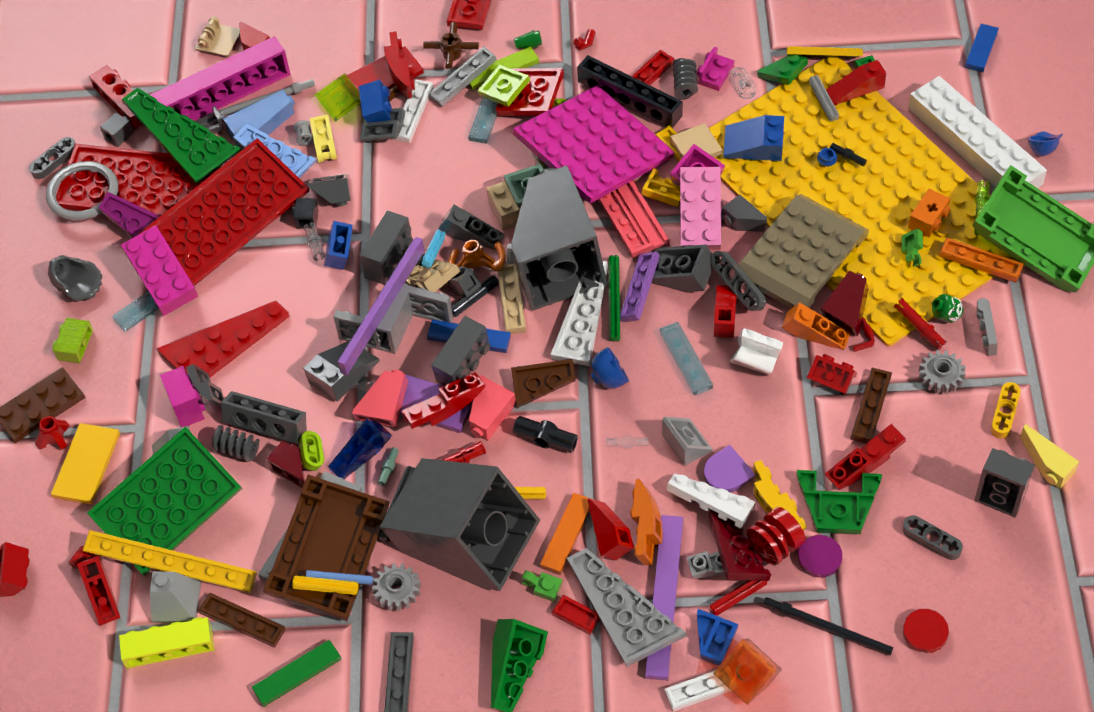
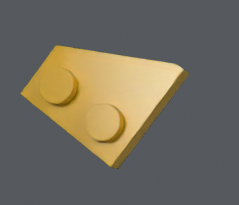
M653 168L642 189L641 195L678 207L680 204V186L674 184L668 177L663 179L658 175L659 171Z

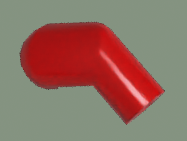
M588 29L584 39L581 37L575 38L573 41L575 48L583 50L592 46L596 34L595 30Z
M83 545L78 548L68 563L77 569L78 563L98 555L84 552Z

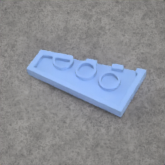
M248 124L233 137L243 148H246L258 138L299 178L316 163V158L307 156L302 151L296 148L293 149L285 145L284 142L269 137L268 134Z

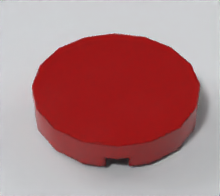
M918 609L911 612L906 617L903 625L904 639L910 647L919 652L927 651L926 653H933L940 650L946 644L949 635V627L945 618L937 611L931 609Z

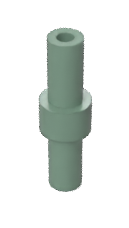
M395 447L391 448L387 459L382 464V472L377 482L380 486L386 485L389 475L393 473L396 466L395 460L399 450Z

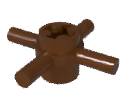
M455 22L450 24L449 33L444 34L441 41L423 42L424 49H441L446 59L445 68L451 69L453 61L461 57L462 49L479 50V42H462L458 34H456L457 23Z

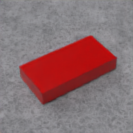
M564 594L552 611L553 616L589 635L592 634L600 621L596 611Z

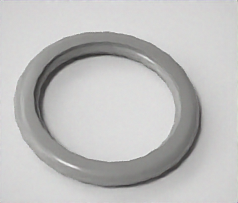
M91 161L77 162L64 167L53 176L48 184L46 200L49 208L59 217L74 221L87 220L102 214L99 211L101 203L84 211H69L62 208L56 200V189L67 176L79 171L90 170L104 175L109 184L108 192L117 196L119 183L114 172L103 164Z

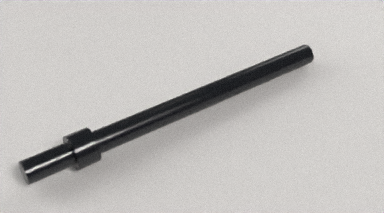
M768 597L764 600V606L779 611V614L783 616H792L891 656L894 648L892 646L793 608L792 604L787 602L781 603Z

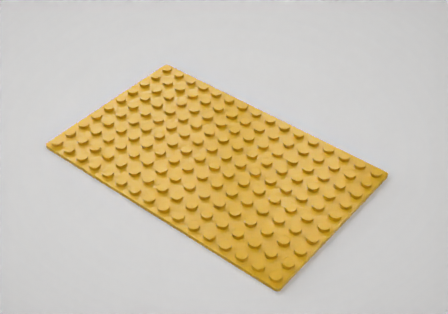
M829 55L799 73L790 85H779L711 126L709 130L722 149V154L714 158L725 165L721 174V180L737 196L741 195L767 217L768 227L773 224L796 195L802 194L869 229L868 236L858 248L855 247L826 282V285L834 291L849 270L855 274L858 272L865 276L869 290L863 317L867 324L871 326L873 333L885 345L892 346L916 330L894 308L896 303L899 304L898 301L903 298L928 322L934 318L932 302L939 295L949 294L961 300L996 277L995 275L939 257V252L946 237L1015 261L1018 260L978 235L972 225L990 195L877 91L835 105L839 113V119L833 122L829 121L809 83V78L815 75L819 76L825 89L854 71L839 56ZM763 115L784 116L782 161L723 158L726 125ZM835 143L845 149L849 148L855 151V154L866 159L867 162L863 167L853 161L843 159L841 155L836 153V163L832 166H823L819 164L817 156L822 149L830 148L831 144ZM930 188L950 198L949 207H951V211L947 218L943 217L937 232L934 231L930 238L923 235V248L918 250L922 263L914 267L913 260L907 262L906 255L902 253L901 236L913 231L908 228L910 215Z

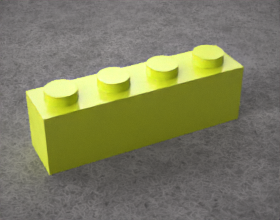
M197 617L192 619V621L173 622L167 626H153L148 628V630L129 631L126 634L119 635L121 660L126 669L215 651L212 626L208 617Z

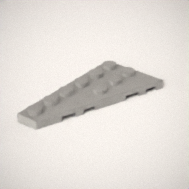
M587 548L567 558L568 563L626 667L687 636L682 628L677 627L669 617L658 611L650 601L631 585L625 583L617 573L612 572L605 566V563Z

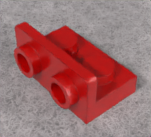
M823 354L822 357L816 355L807 379L846 395L853 378L857 375V372L853 370L854 366L842 362L840 365L834 362L835 358Z

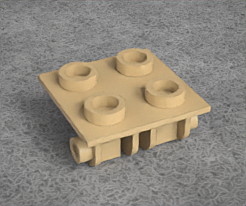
M213 16L209 18V23L202 31V35L198 38V43L194 49L228 57L240 36L239 28L221 25L219 18Z

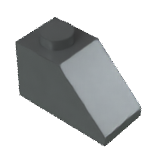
M738 195L722 207L723 222L727 226H731L735 231L764 232L767 229V217L741 195Z

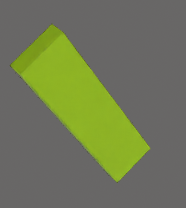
M528 47L496 60L476 77L469 86L472 90L481 87L499 65L510 69L529 68L538 64L539 58L532 47Z

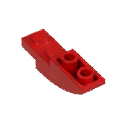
M397 31L389 32L391 46H384L386 66L394 84L410 99L412 98V90H415L414 79H410V76H413L412 65H408V59L404 58L403 52H399L403 48L401 38H397Z
M474 372L438 388V395L402 410V415L411 429L427 422L434 426L468 405L485 388V384L478 374Z
M890 424L862 448L859 449L857 447L827 471L825 476L838 490L848 487L862 479V473H871L890 459V454L904 444L906 438Z

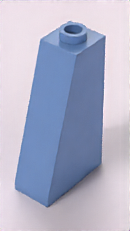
M284 90L276 92L223 118L226 131L242 151L244 148L233 137L246 124L269 135L294 114V100L291 95L287 96Z

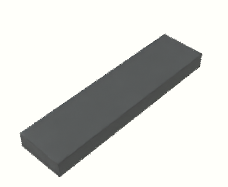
M391 632L384 712H408L414 644L413 632Z

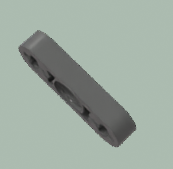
M65 137L33 161L29 167L32 176L35 179H43L69 159L76 144L75 140L71 137ZM54 155H57V156H58V158H57L56 160H53V161H50V160H49V158H50L51 156H54Z
M908 516L904 520L903 532L907 537L946 559L955 560L960 557L963 545L959 539L918 516ZM913 524H916L917 528H913V530L909 528ZM933 533L938 536L939 540L931 542L926 536ZM953 545L956 547V549L952 550L951 552L948 550V548L952 547Z

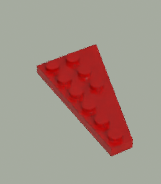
M273 301L157 348V351L174 369L184 366L186 373H188L186 367L194 364L208 372L209 377H212L289 318L290 315L277 301Z

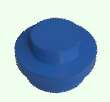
M824 148L818 153L817 160L823 166H832L837 161V155L833 149Z

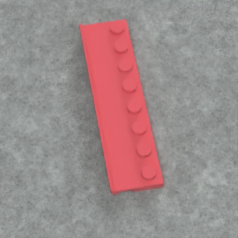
M633 180L598 199L632 258L663 245H670L669 238Z

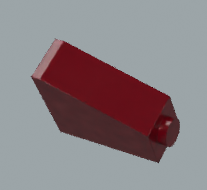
M849 270L821 307V311L825 318L853 335L858 336L869 288L865 276L858 272L855 274Z

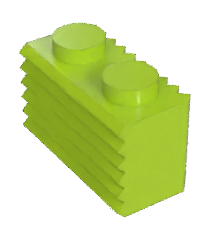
M66 318L64 324L60 326L59 337L52 346L57 360L81 363L93 332L90 321Z

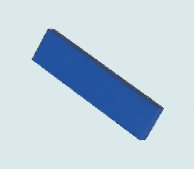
M432 319L427 339L446 343L459 324ZM486 328L490 342L489 350L506 353L511 339V332Z

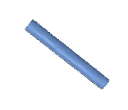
M306 571V577L358 582V584L372 585L373 576Z

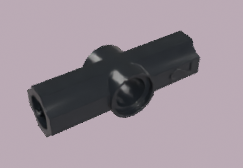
M519 416L514 422L513 434L533 440L541 448H549L551 446L569 453L574 452L578 435L558 429L550 421L543 420L540 423Z

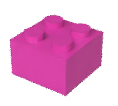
M184 366L161 374V380L180 426L185 427L204 420L202 411L206 409L199 391L194 386L189 374L186 373Z

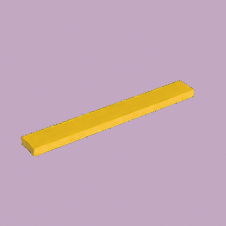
M89 530L83 551L86 553L162 572H177L198 581L247 593H252L257 576V571L92 530Z

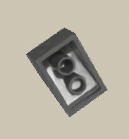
M706 244L664 247L654 250L660 257L652 284L685 292L705 290L713 270L710 261L712 253Z
M350 341L317 354L303 367L308 382L337 402L380 361L379 358L363 349L347 376L341 374L338 360Z

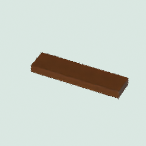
M871 368L850 440L867 444L873 439L892 372Z
M212 593L208 594L198 610L201 615L274 648L286 631L285 626Z

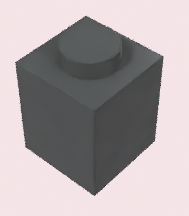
M117 113L112 115L100 127L104 139L117 147L133 134L131 121Z

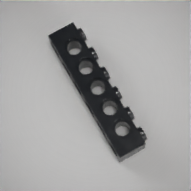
M589 55L577 66L579 83L589 88L598 85L615 101L666 126L670 125L673 128L683 116V101Z

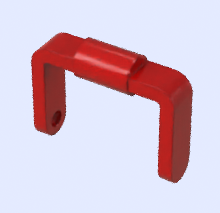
M864 317L861 323L862 329L869 341L855 345L853 347L854 352L874 346V333Z

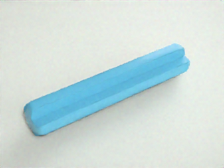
M436 230L423 256L421 263L423 267L430 268L445 239L446 233L444 231Z

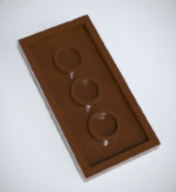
M62 367L1 406L0 424L14 443H17L37 430L41 419L46 416L55 418L86 397Z

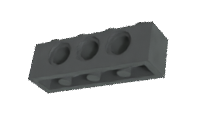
M233 391L221 402L223 423L298 444L302 434L307 431L306 412Z

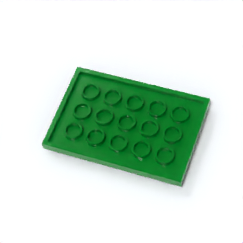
M184 427L89 510L87 514L105 534L174 550L243 488L198 439ZM134 565L143 576L152 570Z

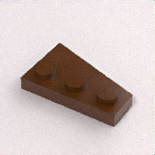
M573 359L511 367L517 408L576 381Z

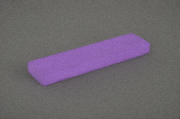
M657 252L639 255L620 313V320L622 322L640 320L660 257Z

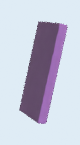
M405 374L408 379V385L400 415H402V410L438 395V388L442 387V385ZM473 400L453 416L435 426L461 433L471 412Z

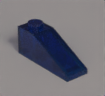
M367 418L328 467L337 477L345 479L380 452L392 435L379 422Z

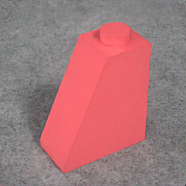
M399 370L384 371L353 409L352 414L355 419L362 422L397 427L408 385V379L405 374Z
M480 375L479 377L484 382L485 388L473 400L469 424L474 436L482 437L488 441L516 406L515 393Z

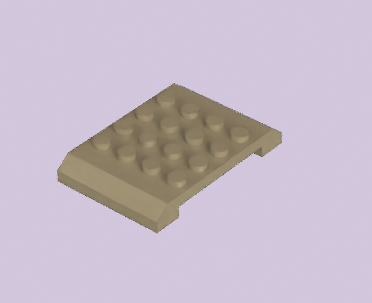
M799 194L794 197L741 260L739 266L764 294L790 308H793L799 302L810 308L815 301V296L851 251L855 247L858 248L868 236L869 229Z

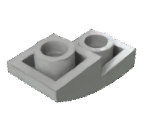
M708 551L686 557L693 578H706L725 574L719 551L708 554Z

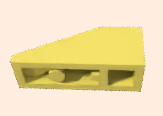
M1027 424L1024 425L1020 438L1039 472L1049 484L1061 489L1076 473L1079 461Z

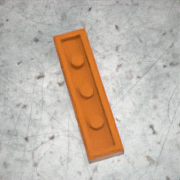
M947 237L939 252V257L1017 283L1024 263Z
M573 492L540 563V568L561 575L567 558L570 556L590 512L588 497Z

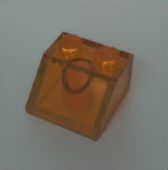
M747 638L742 639L713 674L748 705L771 684L782 671V668Z

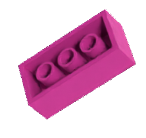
M156 225L121 244L126 256L163 316L198 297L195 287Z

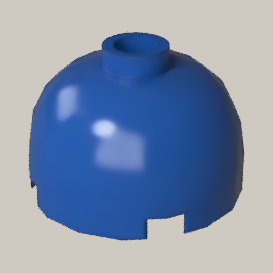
M609 347L604 348L595 355L591 364L593 373L590 375L596 384L601 383L605 388L616 389L629 382L626 372L621 368L618 359Z

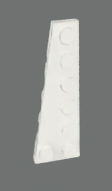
M603 261L605 275H607L608 264L606 261ZM596 273L593 276V280L599 284V287H592L582 294L579 293L583 283L582 276L579 280L551 352L553 360L573 359L574 364L591 365L605 287L601 277L600 282L596 281Z

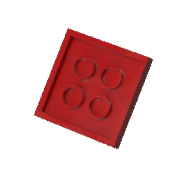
M511 68L528 75L530 81L509 107L498 103L495 111L497 116H538L552 109L564 75L563 69Z

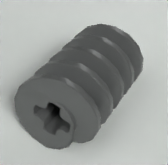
M678 58L672 63L674 94L678 99L686 100L698 91L696 62L691 59Z
M219 425L213 435L212 445L217 452L221 451L224 454H229L233 457L237 456L239 459L250 462L258 452L260 440L256 439L254 441V436L251 434L246 439V433L242 432L239 435L238 430H234L231 434V428L227 427L224 430V426Z

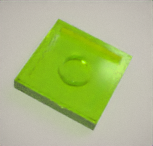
M345 73L315 94L316 98L335 122L361 103L359 90Z

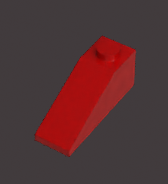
M875 60L859 66L827 88L826 91L835 106L885 88L886 71L880 62Z
M96 556L78 563L77 566L99 626L121 618L101 557Z

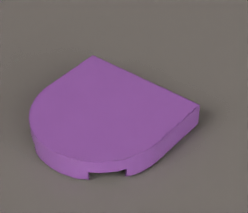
M731 445L711 456L704 467L706 483L709 486L725 489L728 492H734L756 479V474Z

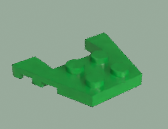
M797 470V480L816 532L861 534L881 483L882 474L862 473V493L817 491V471Z

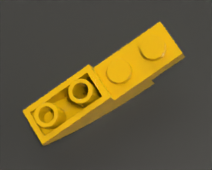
M762 460L753 462V472L756 474L757 481L754 483L753 494L765 513L767 514L776 506L782 507L797 520L804 531L806 524L803 517H799L796 512L797 506L794 499H790L787 492L780 494L778 485L773 484L771 480L772 475L769 467H765Z

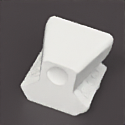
M743 328L737 337L739 348L729 362L771 375L783 342Z

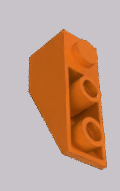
M800 302L787 312L781 327L798 338L841 350L846 348L850 336L849 331Z

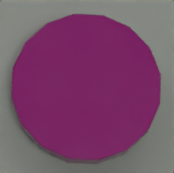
M815 535L808 537L805 543L800 546L798 561L801 568L810 573V575L824 578L833 575L841 566L842 550L834 539L825 535Z

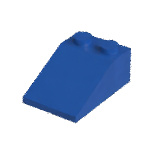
M763 115L726 125L723 158L782 161L784 116Z

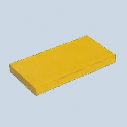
M83 423L79 424L51 492L52 498L93 504L120 436L118 429Z

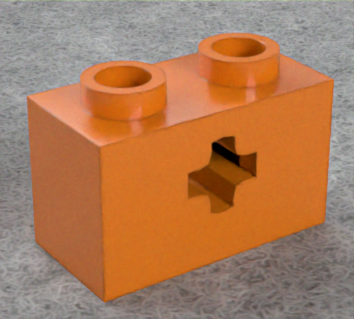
M929 188L911 213L908 228L912 230L918 228L923 232V235L930 238L934 231L937 232L939 230L943 217L947 218L951 211V207H949L950 198Z

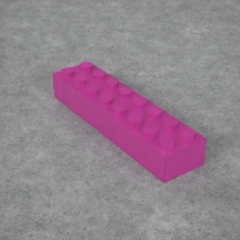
M274 36L150 95L163 105L170 106L180 115H185L195 121L213 112V106H216L218 110L291 75L285 50Z

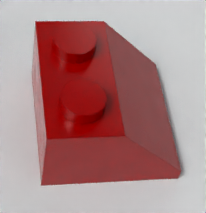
M8 542L0 546V597L15 596L27 586L28 578L26 574L30 563L28 558L29 549Z

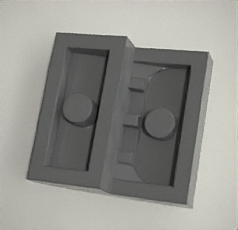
M403 108L392 109L390 112L391 120L363 123L360 140L396 139L403 126L405 110Z
M194 364L187 366L188 374L197 390L208 401L221 407V402L224 400L222 389L211 383L208 372Z

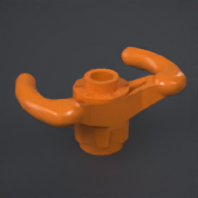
M469 240L463 246L464 256L457 266L466 268L487 266L493 271H499L505 264V249L500 242L495 243V248L498 252V260L496 261L484 252L478 241ZM457 248L451 252L448 263H456L460 253Z

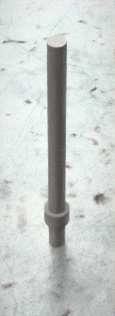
M313 79L302 83L296 82L291 84L290 87L281 90H284L287 95L302 93V90L314 87L315 83ZM281 90L263 96H259L217 111H222L223 116H226L237 111H240Z

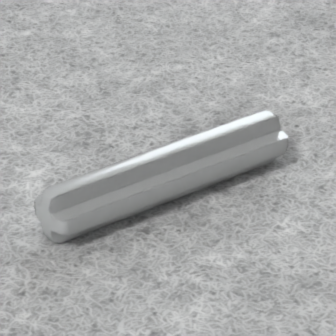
M811 76L809 83L829 121L838 120L839 113L819 76Z

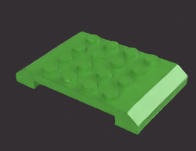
M1010 165L972 224L978 235L1019 262L1024 263L1025 266L1064 291L1076 293L1094 264V222H1088L1025 180L1027 175Z

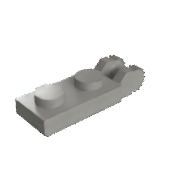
M981 298L977 301V318L979 319L980 331H984L985 336H982L983 348H987L988 356H993L997 354V339L989 300Z

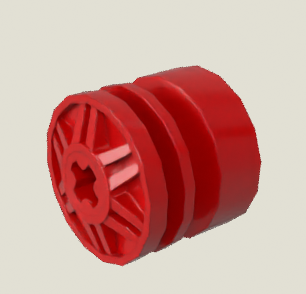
M778 506L764 516V520L757 521L755 525L747 529V537L753 544L754 550L764 561L773 566L782 562V559L789 556V552L795 551L806 541L804 531L797 520L787 510Z

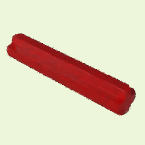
M748 580L710 604V612L718 616L767 585V581Z

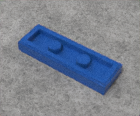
M980 24L965 68L984 72L998 34V27Z

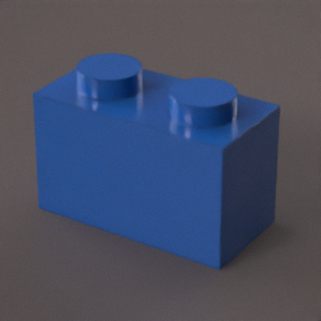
M380 79L359 86L362 116L365 121L370 123L391 120L390 112L392 107L388 101L390 96L388 87L384 86Z
M333 221L328 234L324 266L344 269L349 256L352 224Z

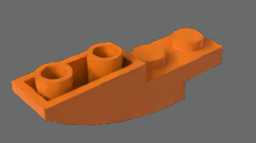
M636 479L635 488L632 491L633 507L630 509L631 518L638 524L636 527L637 544L634 546V553L644 565H651L653 562L654 545L662 544V520L653 495L640 479Z

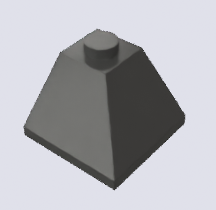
M349 174L312 178L308 182L309 188L328 202L336 203V206L347 205V201H351Z

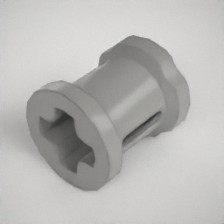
M305 120L296 122L293 128L297 133V144L303 146L311 144L313 135L310 133V123Z

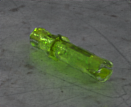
M985 180L977 182V195L974 200L976 204L975 220L990 197L989 181H986V186H984Z

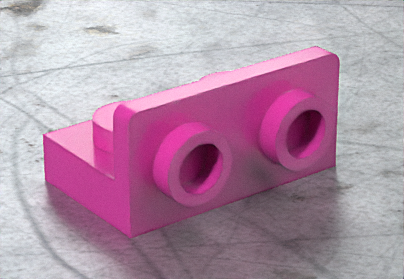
M713 47L711 52L706 54L704 64L700 65L697 70V76H699L698 84L719 91L734 67L735 60L718 55V48Z

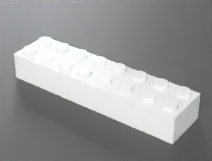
M936 77L910 94L908 109L993 186H997L1010 165L1027 175L1025 180L1036 188L1044 184L1047 170L942 77Z

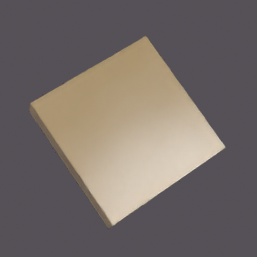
M705 123L670 136V141L681 158H683L693 144L712 157L722 154L721 147Z

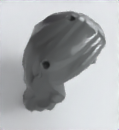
M64 255L49 261L48 276L50 282L58 291H62L73 301L90 300V298L95 297L96 292H99V286L102 285V274H100L101 270L94 263Z

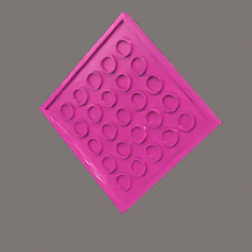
M598 85L513 128L512 133L549 168L557 169L567 165L579 195L589 204L674 158L675 153Z

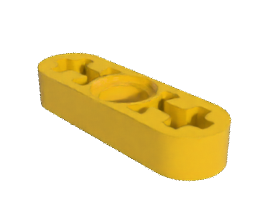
M1007 382L1001 388L991 425V433L997 438H1006L1010 434L1021 389L1016 383ZM1009 390L1013 391L1011 400L1007 399ZM1006 406L1009 407L1012 412L1009 414H1004L1001 412L1000 408ZM1001 420L1005 421L1003 430L999 429Z

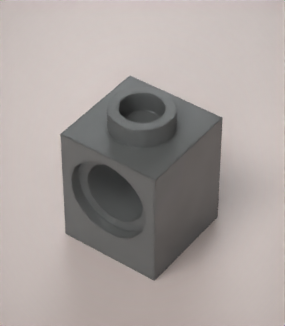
M459 266L460 272L451 278L448 283L454 294L468 297L482 285L473 269Z

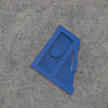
M698 609L697 624L700 658L722 666L738 630V624Z

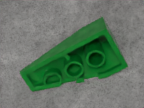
M497 619L492 641L491 708L502 712L513 711L523 693V686L527 678H531L534 672L532 669L536 661L540 660L544 653L548 631L516 619Z

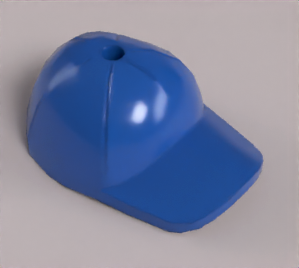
M1042 131L1034 136H1030L1028 138L1030 148L1038 156L1049 155L1058 147L1063 133L1054 135Z

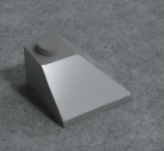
M153 572L150 586L152 623L187 622L197 618L201 582L177 572Z

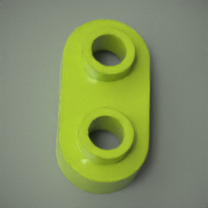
M306 431L299 439L301 461L305 468L316 471L324 463L322 441L317 433Z

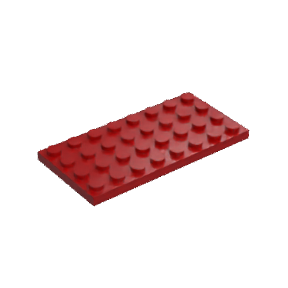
M257 138L139 234L156 225L193 286H196L296 203V198H302L310 192V189Z
M75 144L68 163L70 165L77 162L91 161L107 166L117 177L119 183L118 197L159 216L218 170L216 169L199 183L195 184L169 153ZM87 170L73 173L61 181L56 194V200L64 209L79 211L91 209L101 203L108 193V180L104 175L96 171Z

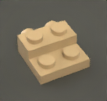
M434 260L430 268L420 265L415 266L405 283L409 286L425 288L428 291L436 292L459 273L460 270L456 264Z

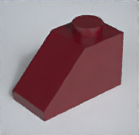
M282 440L267 458L270 470L303 488L305 476L300 450L296 445L288 444Z

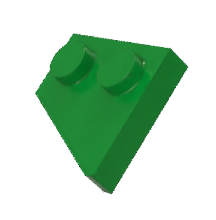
M790 54L759 69L757 75L761 79L790 85L806 67L808 61L806 57Z

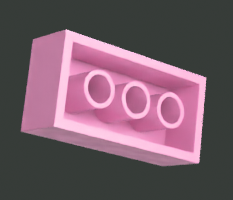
M680 167L681 246L706 244L709 250H721L720 167Z

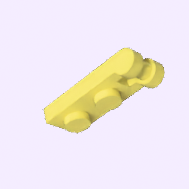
M323 115L310 118L318 163H322L327 159L337 160L329 116Z

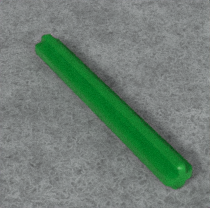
M610 255L608 257L609 340L618 342L620 340L619 256Z

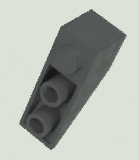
M455 204L445 214L438 228L455 239L465 242L476 240L481 246L496 250L495 243L501 242L504 233Z

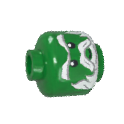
M941 294L932 302L933 316L946 323H953L963 314L962 302L949 294Z

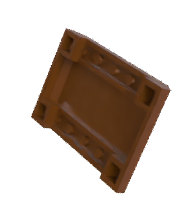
M308 474L274 566L266 581L263 594L348 621L358 593L351 595L337 592L293 589V577H306L307 570L365 575L381 530L380 525L387 513L390 501Z

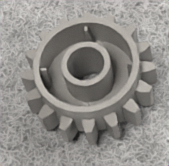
M937 350L936 355L929 352L928 358L923 357L922 363L919 366V378L923 379L922 384L926 385L929 388L928 390H933L938 394H948L951 390L955 392L957 386H962L966 375V366L961 365L962 359L956 360V354L953 353L950 356L947 350H945L944 354Z
M393 563L391 569L384 566V573L377 572L378 578H373L374 586L372 591L376 602L379 601L382 608L387 606L389 611L392 609L400 611L405 607L408 609L411 603H416L415 597L420 596L419 588H421L418 574L413 573L412 567L406 570L403 563L400 568H397L396 564Z

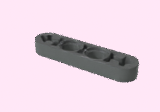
M715 251L710 260L712 267L746 308L750 311H761L766 305L764 295L729 253ZM732 268L735 271V277L733 279H731L729 276V272ZM743 282L747 285V290L745 293H742L741 291V285Z

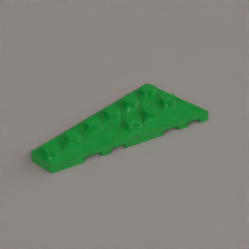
M136 88L122 98V102L195 184L241 152L240 147L233 146L226 139L216 136L209 129L187 116L180 115L170 106L163 105L156 98L139 88Z

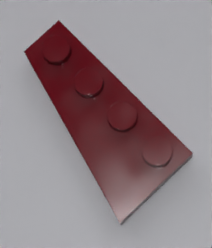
M710 509L708 516L726 579L769 581L771 573L763 567V560L760 555H756L753 551V544L750 539L745 538L743 535V528L735 526V521L729 518L726 521L719 518V513Z

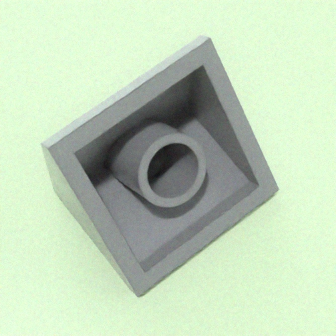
M664 417L662 419V435L684 466L713 450L691 419Z

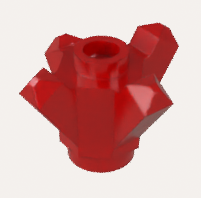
M52 416L44 417L39 423L40 431L35 445L39 449L46 448L47 444H57L61 450L65 449L67 443L63 436L70 425L65 420H57Z

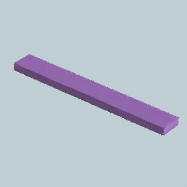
M414 238L339 358L338 365L341 374L346 376L349 374L423 254L424 246L421 238Z
M662 515L663 539L662 544L658 546L653 605L674 623L683 517ZM671 645L647 657L645 679L668 681Z

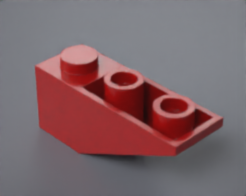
M717 285L713 337L734 338L736 294L727 285Z
M589 498L588 505L601 557L618 560L634 549L630 529L606 503Z

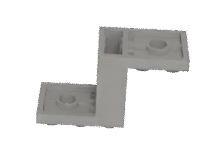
M404 283L366 347L396 354L412 316L452 323L453 314L450 296L441 292L428 291L425 288H416ZM336 310L333 317L339 339L347 342L350 341L366 316L361 317L347 311Z

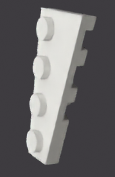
M674 474L668 482L666 489L688 502H698L700 508L706 511L712 509L719 513V518L725 521L728 518L735 521V526L741 529L753 511L756 502L745 496L732 494L725 489L709 486L705 482L689 479L685 475Z

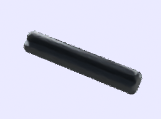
M494 275L489 276L481 283L482 286L468 297L463 296L451 305L453 316L457 317L499 284L498 279Z

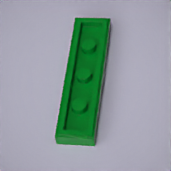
M329 639L253 685L252 689L263 707L339 662L342 658Z

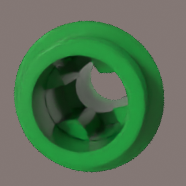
M532 30L514 38L516 49L538 48V46L542 45L539 30Z

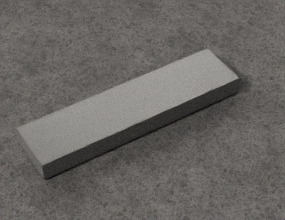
M483 46L429 93L430 97L443 107L497 60L496 56Z

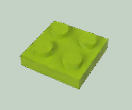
M499 65L479 88L478 93L484 98L509 107L529 83L530 78L526 74Z

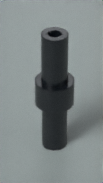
M832 143L830 146L843 159L853 161L863 167L865 166L867 160L855 154V151L849 148L845 149L835 143Z

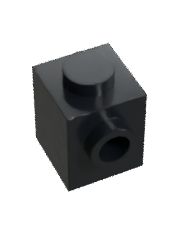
M296 198V204L292 206V217L297 229H316L319 211L316 199Z

